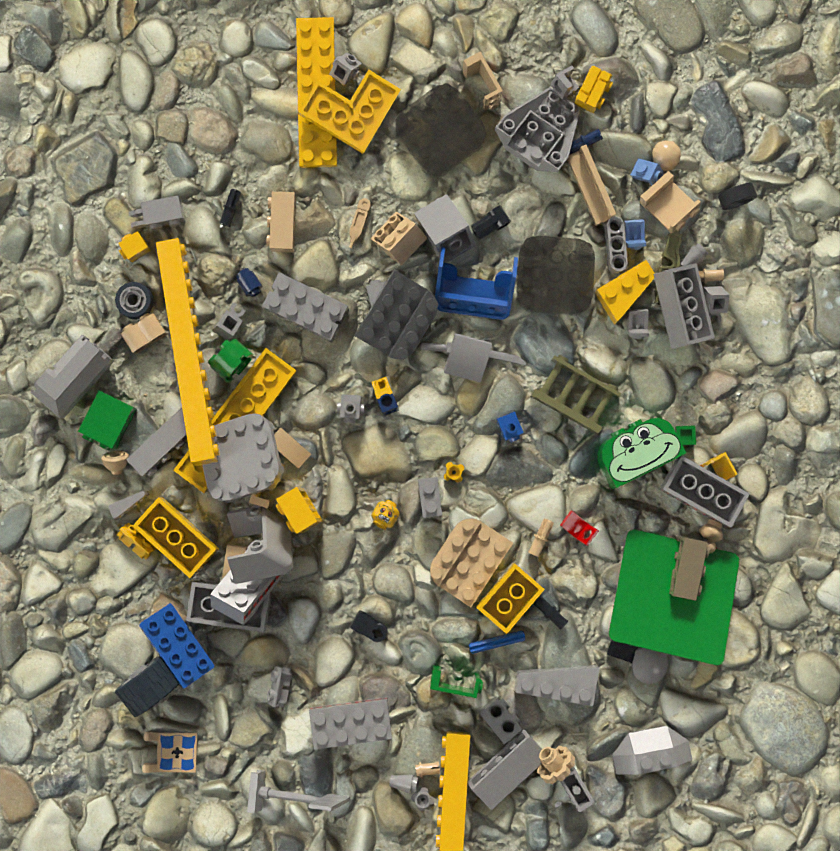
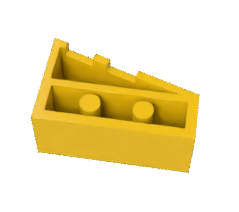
M647 260L596 290L595 295L614 325L654 279L653 274L655 273Z

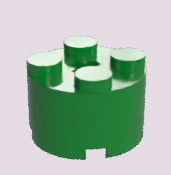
M237 339L225 340L219 347L221 351L217 355H213L208 361L210 368L227 383L234 380L232 377L234 374L240 375L252 360L250 357L254 355Z

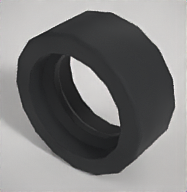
M751 182L737 185L718 195L722 210L742 206L757 198L754 185Z

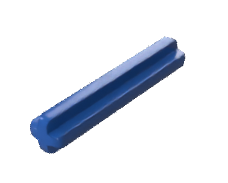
M521 630L470 643L469 649L471 654L522 642L526 638L524 631Z

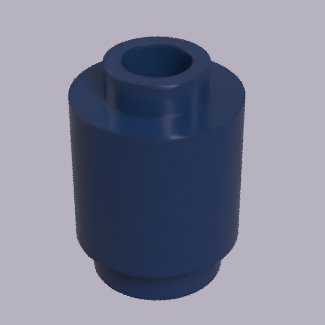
M249 268L241 270L236 275L237 282L247 297H255L261 293L260 289L263 286Z

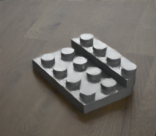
M393 269L355 333V337L385 353L390 358L404 360L414 352L436 316L438 302L428 289Z

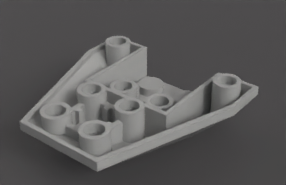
M549 87L505 114L495 127V131L508 152L536 171L558 172L568 159L581 108L566 97L561 99L555 90Z

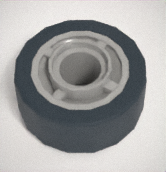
M138 282L125 283L119 288L115 297L116 307L119 312L130 319L137 320L144 314L150 313L153 308L154 300L152 293L146 286ZM137 296L139 299L138 303L131 305V299Z

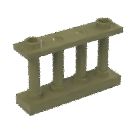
M554 355L551 361L556 363L543 387L539 390L535 388L530 397L594 434H599L602 426L599 425L601 415L612 396L619 398L622 393L618 392L619 389L610 383L606 385L569 364L567 358L558 355V357ZM565 368L572 372V375L559 398L553 399L549 396V390L561 369ZM580 377L589 382L576 407L571 409L566 406L565 401ZM595 387H598L606 393L593 416H590L588 419L582 415V410Z

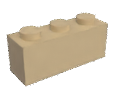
M272 192L271 197H268V209H271V216L267 217V227L270 228V235H267L266 244L270 246L271 252H294L295 192Z

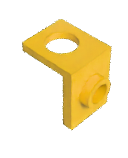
M726 452L700 465L705 467L711 464L717 476L725 480L738 475Z

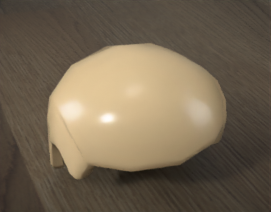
M664 140L658 142L652 151L653 162L658 163L663 171L674 170L681 158L679 146L673 141Z

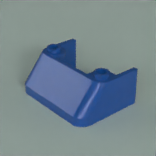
M441 248L435 299L438 302L437 310L491 319H506L510 315L518 257H514L512 272L501 271L496 274L495 281L457 276V267L450 263H444L445 248Z

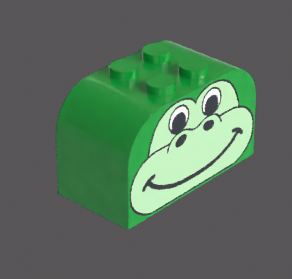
M652 418L644 422L641 419L628 425V430L625 431L624 428H621L611 433L612 438L601 444L597 452V460L611 489L618 488L686 454L677 433L668 421L661 418Z

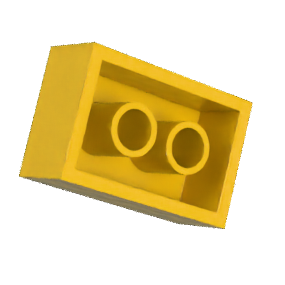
M513 563L476 608L507 634L545 589Z

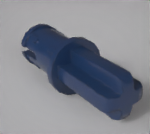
M596 129L585 136L580 135V138L572 141L569 155L579 151L581 146L587 145L588 147L603 140L600 130Z

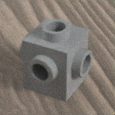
M345 53L341 57H336L329 75L345 85L351 80L355 81L357 79L362 63L354 55Z
M342 394L341 403H337V414H340V418L344 419V422L355 423L356 420H360V416H364L365 404H361V396ZM349 407H354L352 412H348Z

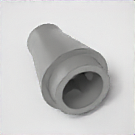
M699 243L696 246L693 245L680 265L699 264L706 259L708 252Z
M391 775L390 787L409 794L417 793L419 777H415V775Z

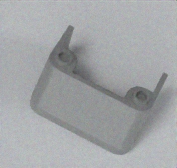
M258 505L227 512L234 538L263 533V540L253 541L248 546L247 553L227 557L235 584L283 575L292 571L294 567L292 535L285 519Z

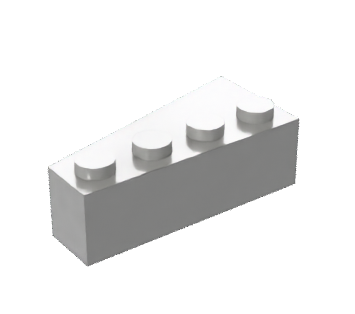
M590 665L518 670L514 690L516 693L593 706L600 667Z

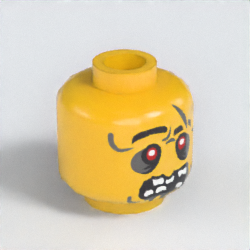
M390 500L378 502L371 514L373 524L384 530L392 528L400 515L399 510L396 508L397 504Z

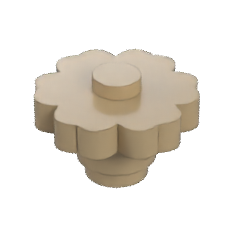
M558 746L556 749L545 747L539 753L542 764L538 767L537 773L545 783L554 784L557 780L563 781L570 775V769L575 766V757L567 747Z

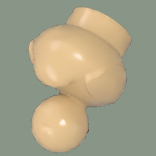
M708 520L707 524L699 529L700 534L707 539L705 542H708L710 547L709 554L717 549L715 542H719L723 538L721 531L723 525L715 520Z

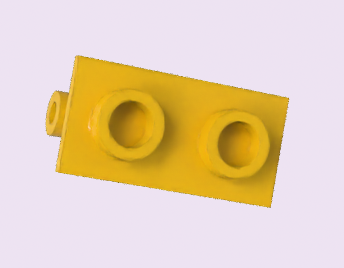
M130 523L119 529L120 531L117 534L119 540L127 547H131L134 543L135 547L132 551L141 559L147 560L151 555L150 553L157 549Z

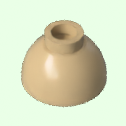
M111 451L105 453L101 459L104 466L111 471V474L119 475L123 473V469L128 463L126 459L129 457V454L124 451Z

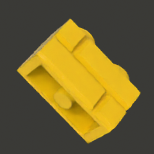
M591 66L574 104L591 113H594L596 108L600 109L605 100L602 98L604 92L608 93L613 84L610 81L612 74L604 70L602 71L598 67Z

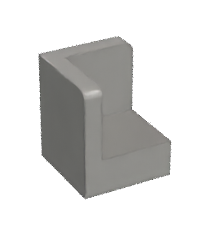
M573 66L557 73L550 85L561 99L579 89V86L570 77L575 69Z

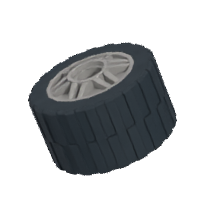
M157 656L130 674L129 678L115 690V693L134 717H138L162 702L179 683L162 658Z

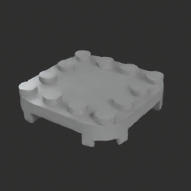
M248 414L215 425L217 437H214V441L219 446L220 456H217L218 462L203 465L207 488L214 499L229 503L249 495L277 488L276 485L280 482L282 474H284V466H281L273 432L276 429L273 423L259 414Z

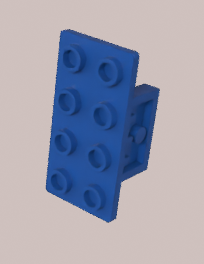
M171 603L139 624V627L182 689H185L215 667Z

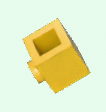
M138 231L132 235H125L121 239L122 241L118 243L121 247L119 250L124 260L128 259L130 262L136 261L151 251Z

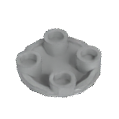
M644 648L636 649L632 662L633 676L646 684L656 683L661 680L668 668L666 654Z

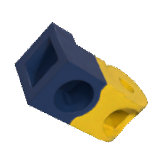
M383 377L373 381L372 385L383 417L400 411L387 378Z

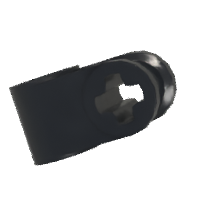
M361 610L358 611L350 625L352 630L374 642L383 641L388 634V629L384 624ZM381 628L383 636L376 637L374 629Z

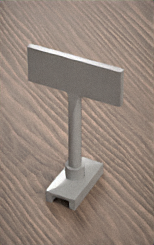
M257 770V773L251 772L247 812L255 814L261 811L263 799L269 798L309 803L308 808L333 811L349 802L351 797L327 794L319 798L306 794L271 790V787H264L265 771Z

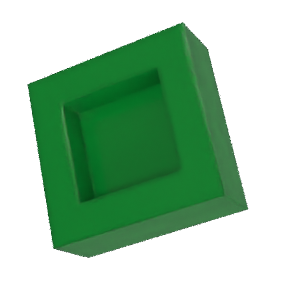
M675 426V432L682 445H696L695 426Z

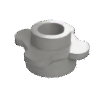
M422 787L417 794L414 793L411 796V800L416 803L419 811H424L425 808L434 803V797L429 795L426 787Z

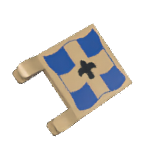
M145 732L144 741H158L157 763H144L142 771L144 773H196L198 733Z

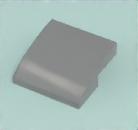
M455 333L449 349L450 354L444 368V373L481 382L492 343Z

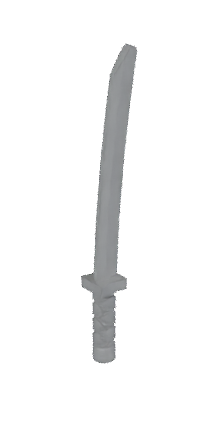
M421 342L420 350L444 351L446 354H450L449 349L452 342H448L447 345ZM492 350L489 354V358L521 365L526 364L524 360L516 355Z

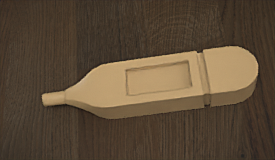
M362 198L359 201L350 228L351 243L349 246L351 249L355 241L362 234L371 204L367 198Z

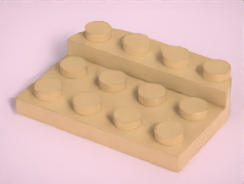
M464 519L457 523L433 559L430 566L431 577L436 585L469 607H472L513 542L477 519Z

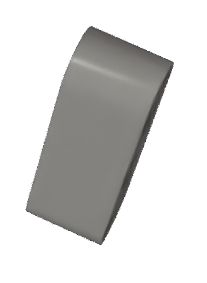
M612 217L605 226L607 263L609 271L612 274L618 275L626 269L628 263L625 227L621 218ZM612 223L617 224L618 227H619V230H618V231H613V230H611L610 224H612ZM612 242L619 243L621 248L619 250L613 249ZM613 261H620L622 268H615Z

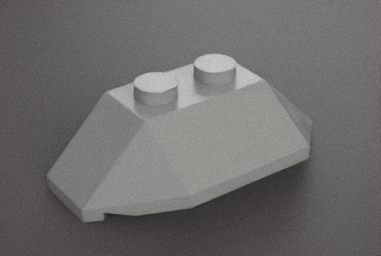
M667 725L628 733L612 754L616 775L643 774L678 767L692 760L689 740Z

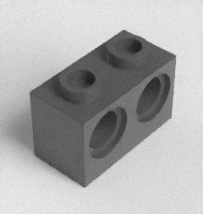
M496 696L480 709L479 713L503 744H505L522 730L520 726L522 721L516 714L511 715L507 710L510 706L503 698L500 700ZM495 706L501 708V713L498 716H493L490 713L491 709ZM504 723H513V729L505 731L503 729Z

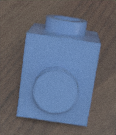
M638 158L630 175L632 178L648 182L652 186L663 176V170L658 163Z
M643 219L624 221L626 246L632 250L646 247L645 221Z

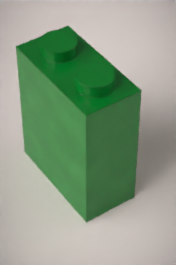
M99 390L78 432L82 433V438L87 441L93 442V440L100 442L99 446L108 451L110 448L117 449L137 408Z

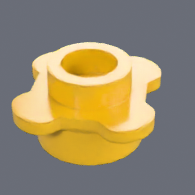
M448 462L444 479L446 481L455 480L457 483L461 482L464 466Z

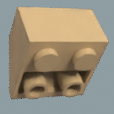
M398 212L391 215L388 221L371 238L378 247L400 265H403L427 239L416 223Z

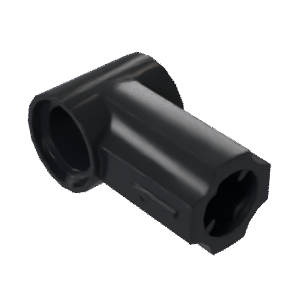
M499 205L488 212L487 216L472 224L471 229L475 236L481 240L493 231L504 228L511 220L502 206Z

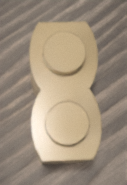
M153 313L144 314L139 318L140 321L137 324L133 325L131 323L123 328L124 331L121 335L135 355L167 335Z

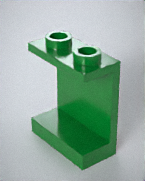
M433 665L430 680L431 690L477 698L478 693L481 694L483 682L479 674L474 676L472 689L440 683L441 667Z

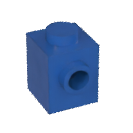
M515 412L496 419L504 441L509 440L511 443L521 439L520 435L524 432Z

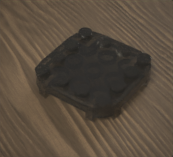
M448 83L428 91L405 108L395 120L398 140L403 143L422 168V171L426 175L443 177L447 175L450 170L476 151H479L483 147L486 138V129L481 119L461 93Z
M550 236L527 238L521 245L518 254L515 294L519 305L526 312L577 316L584 312L591 304L593 297L595 253L591 243L578 238Z

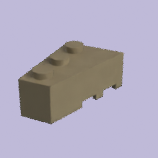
M677 535V541H680L679 551L675 552L674 558L677 560L675 569L672 571L669 594L696 600L697 596L701 594L702 585H700V580L705 575L706 566H704V560L708 558L710 547L708 542Z

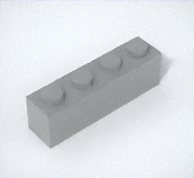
M182 407L126 459L141 476H152L158 470L157 466L161 462L163 464L172 457L171 453L175 449L179 450L185 445L186 442L184 440L187 439Z

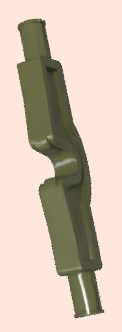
M675 230L673 233L668 234L662 258L669 260L671 266L660 265L658 272L680 266V255L678 252L683 236L680 234V230ZM655 285L654 291L657 292V295L654 304L661 305L657 287Z

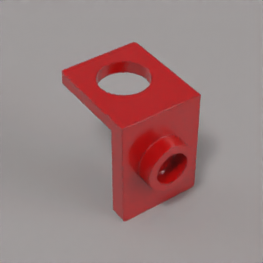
M572 510L560 524L563 529L586 546L591 543L599 532L598 529L588 524ZM591 531V535L584 539L585 534Z

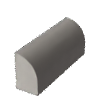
M523 729L471 777L467 783L471 790L492 810L542 764L539 758L542 748Z

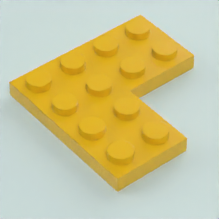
M369 69L351 100L317 80L298 111V115L363 154L401 89Z

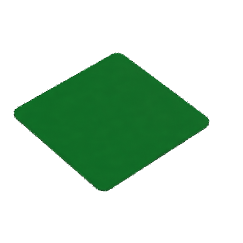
M630 530L626 535L610 622V639L615 642L717 666L722 664L726 651L739 557L735 553L720 549L710 553L708 558L704 560L706 570L704 577H701L700 585H702L700 596H697L696 600L681 598L669 594L672 571L675 569L677 560L674 558L675 552L679 551L680 541L640 530Z

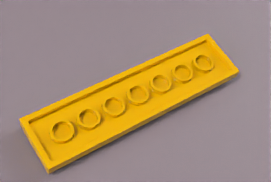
M334 17L296 18L298 111L317 80L336 91L335 78L329 75L335 60ZM298 115L299 167H337V138Z
M265 348L215 414L214 418H212V425L248 414L264 416L297 370ZM188 450L173 471L201 492L206 493L208 488L203 465L194 466L191 463Z

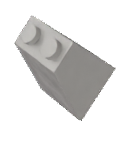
M447 194L437 198L431 204L420 208L414 213L420 228L439 259L441 248H445L444 263L475 247L468 223Z

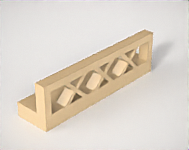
M587 145L581 146L579 151L568 156L567 161L593 221L597 226L615 217L616 212Z

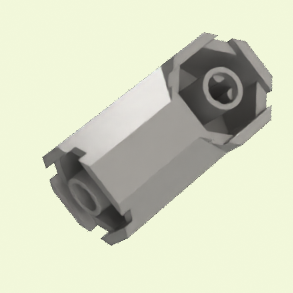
M81 335L62 358L53 365L56 369L53 371L50 369L46 370L35 382L34 387L36 391L31 390V394L59 418L64 419L111 366L114 360L94 342L91 343L89 338Z

